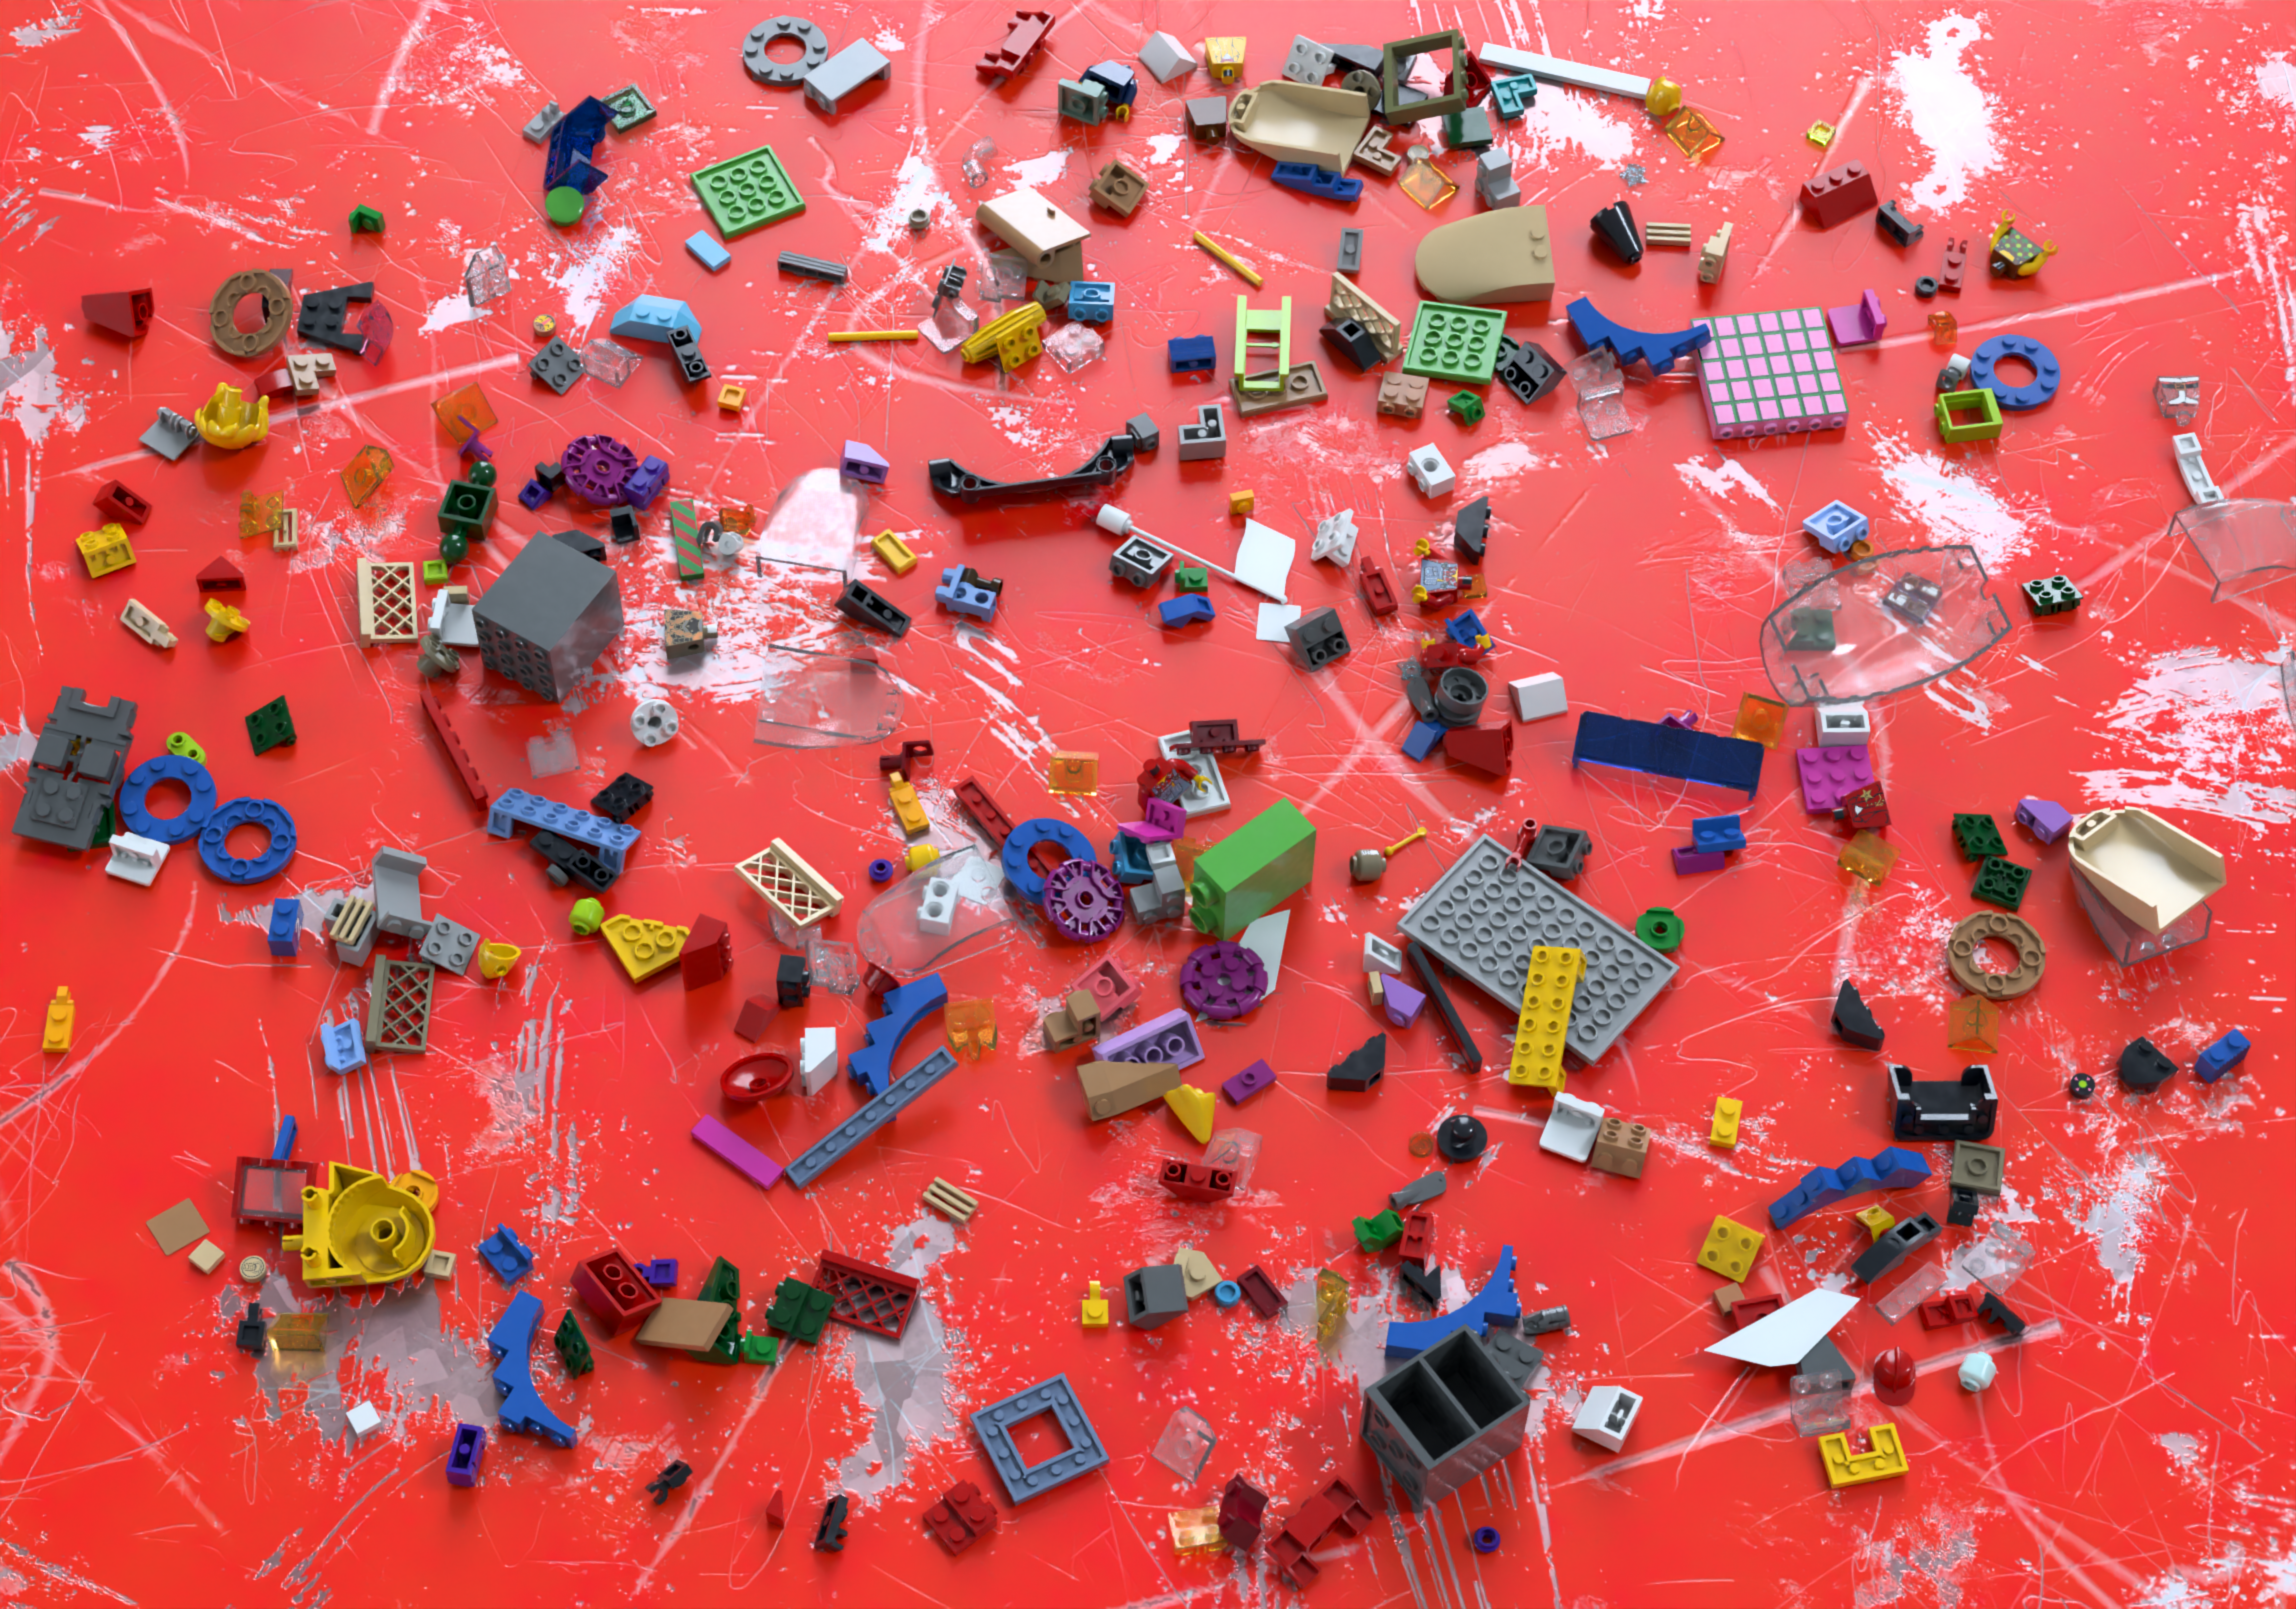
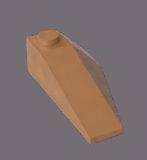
M1081 241L1055 250L1054 261L1046 269H1039L1012 247L992 252L994 273L1014 277L1028 276L1033 277L1034 281L1049 280L1054 281L1055 285L1065 281L1069 285L1071 281H1084Z
M1098 1060L1076 1067L1086 1112L1093 1121L1120 1114L1159 1098L1168 1091L1177 1089L1182 1085L1176 1063H1132L1131 1061L1109 1062L1108 1060Z

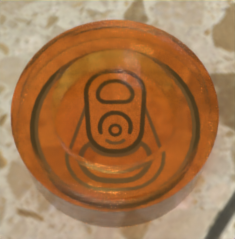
M1416 1132L1410 1137L1408 1148L1412 1155L1418 1158H1425L1432 1153L1434 1140L1430 1134Z

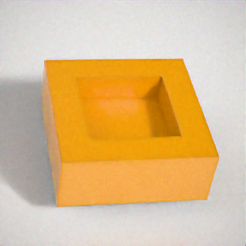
M724 384L717 400L718 407L739 412L747 395L746 389Z
M1252 489L1230 494L1229 509L1231 514L1246 513L1254 510V494Z

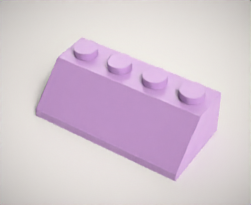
M1180 1008L1092 1048L1096 1061L1176 1063L1179 1070L1205 1058L1190 1014Z

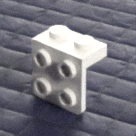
M439 589L437 598H433L432 612L434 613L433 617L428 619V631L436 634L442 640V644L479 647L472 608L475 605L451 603L448 590Z
M1557 1092L1552 1113L1539 1142L1540 1147L1578 1162H1585L1601 1127L1605 1109L1596 1103L1577 1099L1572 1094Z

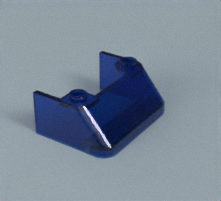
M589 95L556 123L551 134L543 189L551 192L555 188L569 186L576 189L581 195H588L593 193L608 178L606 173L591 166L593 146L603 141L606 135L605 125L618 115L617 110Z

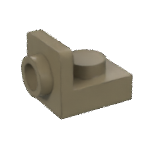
M1040 280L1032 297L1044 309L1049 310L1065 303L1071 286L1065 281L1050 287L1045 281Z

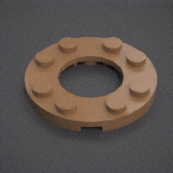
M252 269L245 272L239 271L233 274L221 284L211 301L209 314H211V326H209L211 334L221 348L238 357L251 358L269 352L279 344L290 327L293 303L287 286L280 278L262 269ZM251 293H260L269 301L270 317L267 318L266 325L261 330H258V332L242 334L234 325V309L244 296Z
M1986 910L1967 916L1956 925L1947 946L1948 964L1956 979L1971 992L1990 999H2012L2024 995L2039 982L2045 968L2046 949L2040 935L2024 919L2008 912L2007 914L1993 913V910ZM1997 936L2007 939L2019 952V966L2012 973L2006 975L1986 973L1985 970L1977 966L1973 959L1972 950L1974 945L1985 937Z

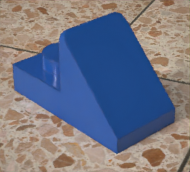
M1418 720L1401 750L1420 763L1443 740V736L1446 735L1445 732L1449 728L1442 726L1437 720L1431 723H1422Z

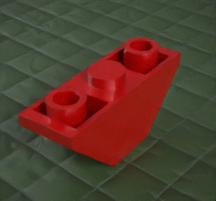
M1163 1159L1158 1183L1182 1199L1211 1203L1233 1197L1238 1172Z

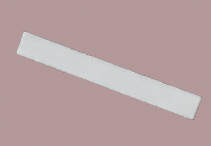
M1485 42L1479 57V63L1527 74L1532 73V75L1643 100L1646 98L1651 79Z

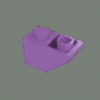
M2021 799L2015 811L2019 821L2026 824L2039 839L2044 840L2048 845L2069 831L2074 818L2054 801Z

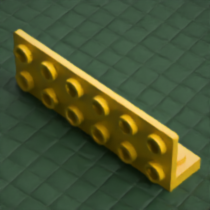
M1533 946L1508 1082L1510 1084L1547 1087L1553 1097H1556L1557 1092H1564L1567 1074L1561 1066L1567 1029L1576 982L1584 983L1588 961L1581 949Z

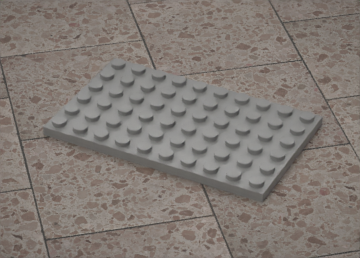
M1484 833L1397 923L1396 929L1414 942L1416 941L1418 945L1518 1015L1521 1014L1533 946L1581 949L1588 961L1584 983L1576 982L1564 1047L1591 1066H1594L1676 976L1680 967L1522 858L1519 872L1516 873L1517 865L1514 863H1510L1507 869H1505L1506 859L1513 852Z

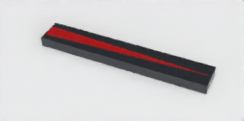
M1415 941L1408 944L1407 959L1471 1073L1479 1072L1483 1058L1418 943Z

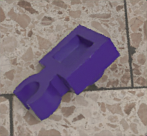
M676 1259L651 1260L650 1267H646L642 1263L634 1264V1267L639 1272H643V1278L647 1282L649 1281L651 1287H675L677 1285L679 1263Z

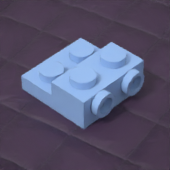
M1835 500L1802 521L1803 529L1818 537L1820 546L1834 554L1839 551H1847L1853 542L1858 539L1864 540L1869 533L1868 518L1838 500Z

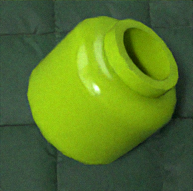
M594 898L580 899L575 903L569 915L571 928L581 935H588L598 930L605 915L600 902Z

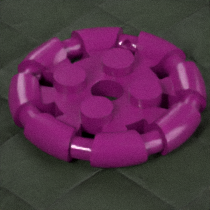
M593 434L590 437L583 435L573 440L567 446L568 450L563 452L561 459V471L566 475L564 480L570 489L578 496L582 495L588 499V502L596 505L609 506L610 503L619 505L628 501V497L624 492V486L639 468L637 466L638 460L633 452L625 444L621 445L615 441V438L606 435ZM597 465L604 466L607 472L600 471ZM588 484L591 487H593L594 490L592 491L585 486Z
M1082 858L1070 859L1060 863L1058 869H1053L1044 883L1043 891L1045 892V898L1042 900L1048 919L1050 921L1053 920L1057 925V930L1071 940L1078 941L1081 939L1085 940L1086 943L1104 940L1109 937L1110 932H1115L1122 922L1125 913L1123 909L1125 897L1119 881H1115L1110 875L1111 871L1102 864L1093 860L1089 862L1083 861ZM1083 871H1087L1089 878L1082 877ZM1063 876H1068L1071 880L1068 882ZM1103 880L1104 883L1108 886V888H1105V886L1100 881ZM1055 892L1061 893L1059 898H1055ZM1081 894L1088 896L1090 900L1089 905L1081 902ZM1107 901L1113 903V907H1107ZM1063 911L1070 918L1067 921L1060 915ZM1100 918L1104 919L1105 925L1099 921ZM1087 924V931L1081 930V926Z
M1216 941L1214 945L1208 946L1205 944L1197 948L1188 956V962L1183 964L1180 972V988L1184 990L1183 996L1187 1003L1198 1013H1206L1209 1018L1228 1020L1236 1015L1244 1016L1260 1004V998L1265 996L1268 987V973L1264 971V963L1259 955L1249 947L1245 949L1240 946V943L1232 941ZM1219 954L1220 958L1212 960L1211 955ZM1236 955L1242 958L1240 962L1235 958ZM1196 966L1201 968V973L1195 971ZM1248 973H1255L1253 976L1248 977ZM1225 977L1231 982L1227 985H1220L1217 981ZM1200 986V990L1193 989V987ZM1246 989L1251 991L1252 994H1245ZM1209 999L1216 1001L1212 1005L1207 1004ZM1236 1003V1006L1229 1007L1230 1004Z

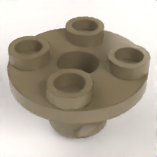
M1356 70L1349 73L1342 81L1340 89L1367 93L1369 110L1372 111L1376 108L1381 98V88L1373 74L1365 70Z
M436 634L425 635L420 640V644L426 653L419 655L417 668L423 675L433 678L438 677L443 669L455 673L460 668L457 661L460 658L459 654L452 648L447 649Z

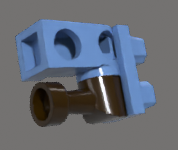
M958 564L956 569L945 568L942 574V583L950 584L949 588L937 586L935 600L946 603V608L949 611L955 610L959 613L982 616V620L991 622L997 607L996 597H999L1002 591L1003 579L993 578L992 581L980 578L975 569L965 568V565Z

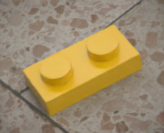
M1718 1096L1709 1144L1734 1149L1743 1101Z

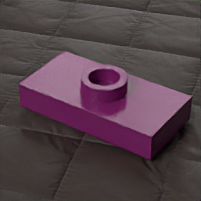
M1260 1059L1222 1083V1089L1237 1106L1275 1082L1277 1076L1264 1060Z

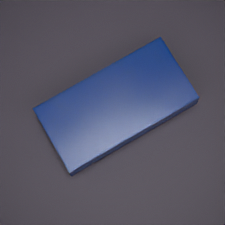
M285 1115L272 1159L289 1160L298 1131L294 1116Z

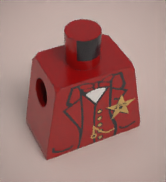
M1881 781L1871 782L1840 796L1842 806L1831 809L1833 822L1837 823L1846 820L1848 829L1892 825Z

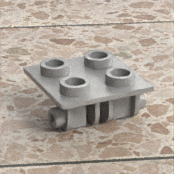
M159 407L156 412L159 419L139 438V441L174 461L200 433L194 423L167 407Z
M437 913L433 920V927L428 931L418 955L421 956L422 963L424 964L436 963L463 976L480 938V934Z

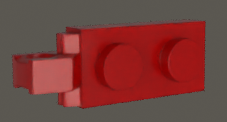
M1370 556L1361 558L1360 567L1362 571L1359 572L1360 580L1376 616L1398 610V602L1383 568L1379 566L1374 567Z

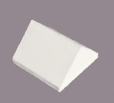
M1156 31L1138 54V57L1161 84L1198 65L1174 36L1160 31Z
M1550 672L1508 682L1523 723L1568 712L1563 678L1556 673Z

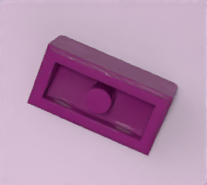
M1695 845L1671 849L1678 875L1719 870L1725 867L1723 851L1698 853Z

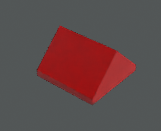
M1470 50L1466 52L1468 65L1465 67V71L1468 76V84H1465V88L1469 95V99L1466 100V108H1473L1479 103L1490 89L1492 81ZM1453 69L1445 78L1443 96L1454 94Z

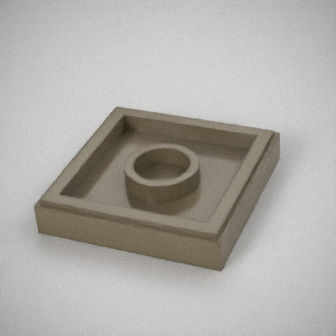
M1955 1140L1949 1187L2000 1196L2005 1148Z

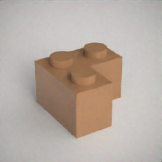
M1089 989L1072 992L1066 997L1065 1010L1052 1012L1043 1018V1031L1055 1054L1100 1037L1101 1012Z

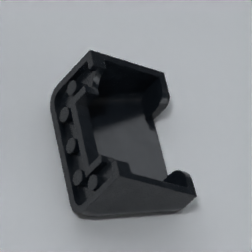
M1888 1065L1887 1080L1892 1124L1897 1138L1901 1140H1984L1993 1134L1998 1097L1988 1065H1970L1962 1071L1961 1081H1912V1072L1907 1066Z

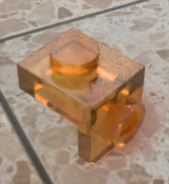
M1938 311L1935 314L1928 315V324L1934 330V342L1936 345L1957 342V321L1949 312Z
M747 504L743 511L721 508L718 513L720 523L723 526V532L747 535L757 521L753 504Z

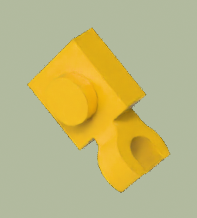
M1090 1281V1300H1082V1328L1108 1327V1300H1100V1281Z

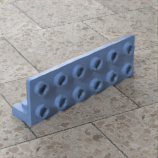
M509 788L490 806L487 832L509 839L513 835L514 822L517 819L600 847L598 861L618 875L623 872L626 850L641 836V831L634 829L631 825L617 824L609 818L598 817L590 814L588 811L568 807L564 803H555L546 800L543 796L525 793L518 788Z

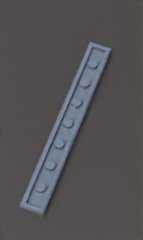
M942 1045L784 1169L785 1172L801 1190L959 1066L958 1062Z

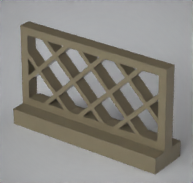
M376 954L365 1053H375L376 1049L425 1054L435 972L434 964L386 960V955ZM390 968L401 969L405 975L395 980L389 974ZM418 971L429 972V978L420 983L414 977V974ZM409 978L416 987L406 992L399 984ZM396 988L403 996L393 1002L387 996V993ZM420 990L426 996V999L417 1004L411 996ZM407 1000L414 1008L404 1014L397 1005ZM393 1009L400 1018L390 1024L384 1017V1014ZM416 1012L424 1018V1021L417 1026L408 1019ZM404 1021L411 1030L401 1035L394 1027ZM389 1031L397 1038L392 1043L381 1042V1037ZM415 1033L422 1040L421 1046L410 1045L406 1039Z

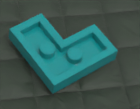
M1532 73L1491 81L1490 89L1503 119L1524 115V107L1520 98L1538 94V88Z

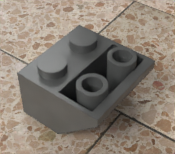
M1322 606L1284 626L1292 648L1311 671L1351 651L1335 608Z
M1171 1264L1142 1267L1123 1277L1131 1324L1151 1331L1189 1311L1182 1265Z

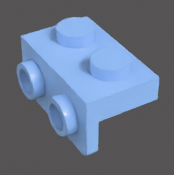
M352 1018L333 1028L326 1023L321 1025V1041L326 1054L324 1060L329 1069L344 1075L367 1064L358 1020Z

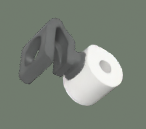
M1954 353L1947 368L1940 371L1936 386L1950 393L1955 392L1959 379H1964L1971 360Z
M718 520L705 522L700 527L696 539L699 545L708 542L710 532L713 529L714 536L712 541L718 542V547L723 554L730 555L742 550L744 545L742 537L735 532L723 533V526Z

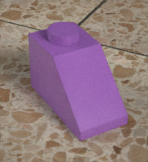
M846 440L840 457L839 474L884 484L889 463L869 445Z
M1382 973L1380 976L1383 988L1382 1000L1387 1016L1396 1025L1405 1026L1410 1029L1424 1008L1426 995Z

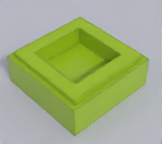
M445 559L423 562L425 585L448 583L447 561Z

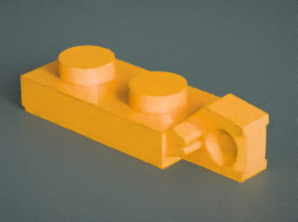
M899 772L889 774L892 785L891 788H888L890 800L907 835L929 828L930 822L912 785H910L909 781L903 783Z
M58 986L56 1000H51V1005H49L43 1042L44 1052H70L76 1009L74 1000H70L71 992H69L68 986Z

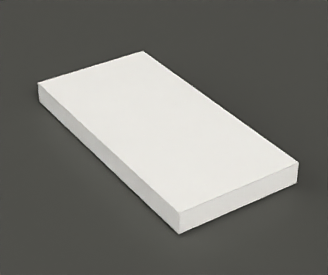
M1190 730L1158 737V744L1166 761L1170 758L1183 759L1198 771L1197 774L1199 776H1205L1212 781V785L1207 781L1201 783V788L1206 791L1202 792L1196 787L1195 781L1192 779L1191 782L1193 784L1178 798L1180 807L1187 810L1186 819L1231 808V803L1213 753L1200 754L1199 751H1191L1189 755L1179 756L1177 752H1169V747L1174 744L1191 743Z

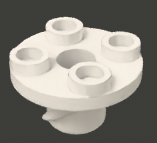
M651 699L641 703L634 710L630 720L634 736L649 747L668 741L679 728L675 709L668 702L660 699Z

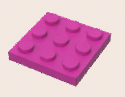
M1867 745L1796 749L1795 756L1807 814L1831 813V809L1842 806L1840 796L1874 782Z

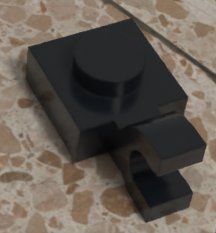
M249 1303L247 1321L239 1320L236 1340L237 1348L264 1349L267 1324L265 1321H261L263 1310L260 1309V1303Z
M677 1459L657 1476L659 1478L657 1481L651 1482L645 1489L650 1493L659 1489V1494L653 1500L656 1504L661 1505L667 1499L668 1489H674L683 1485L693 1471L688 1464Z

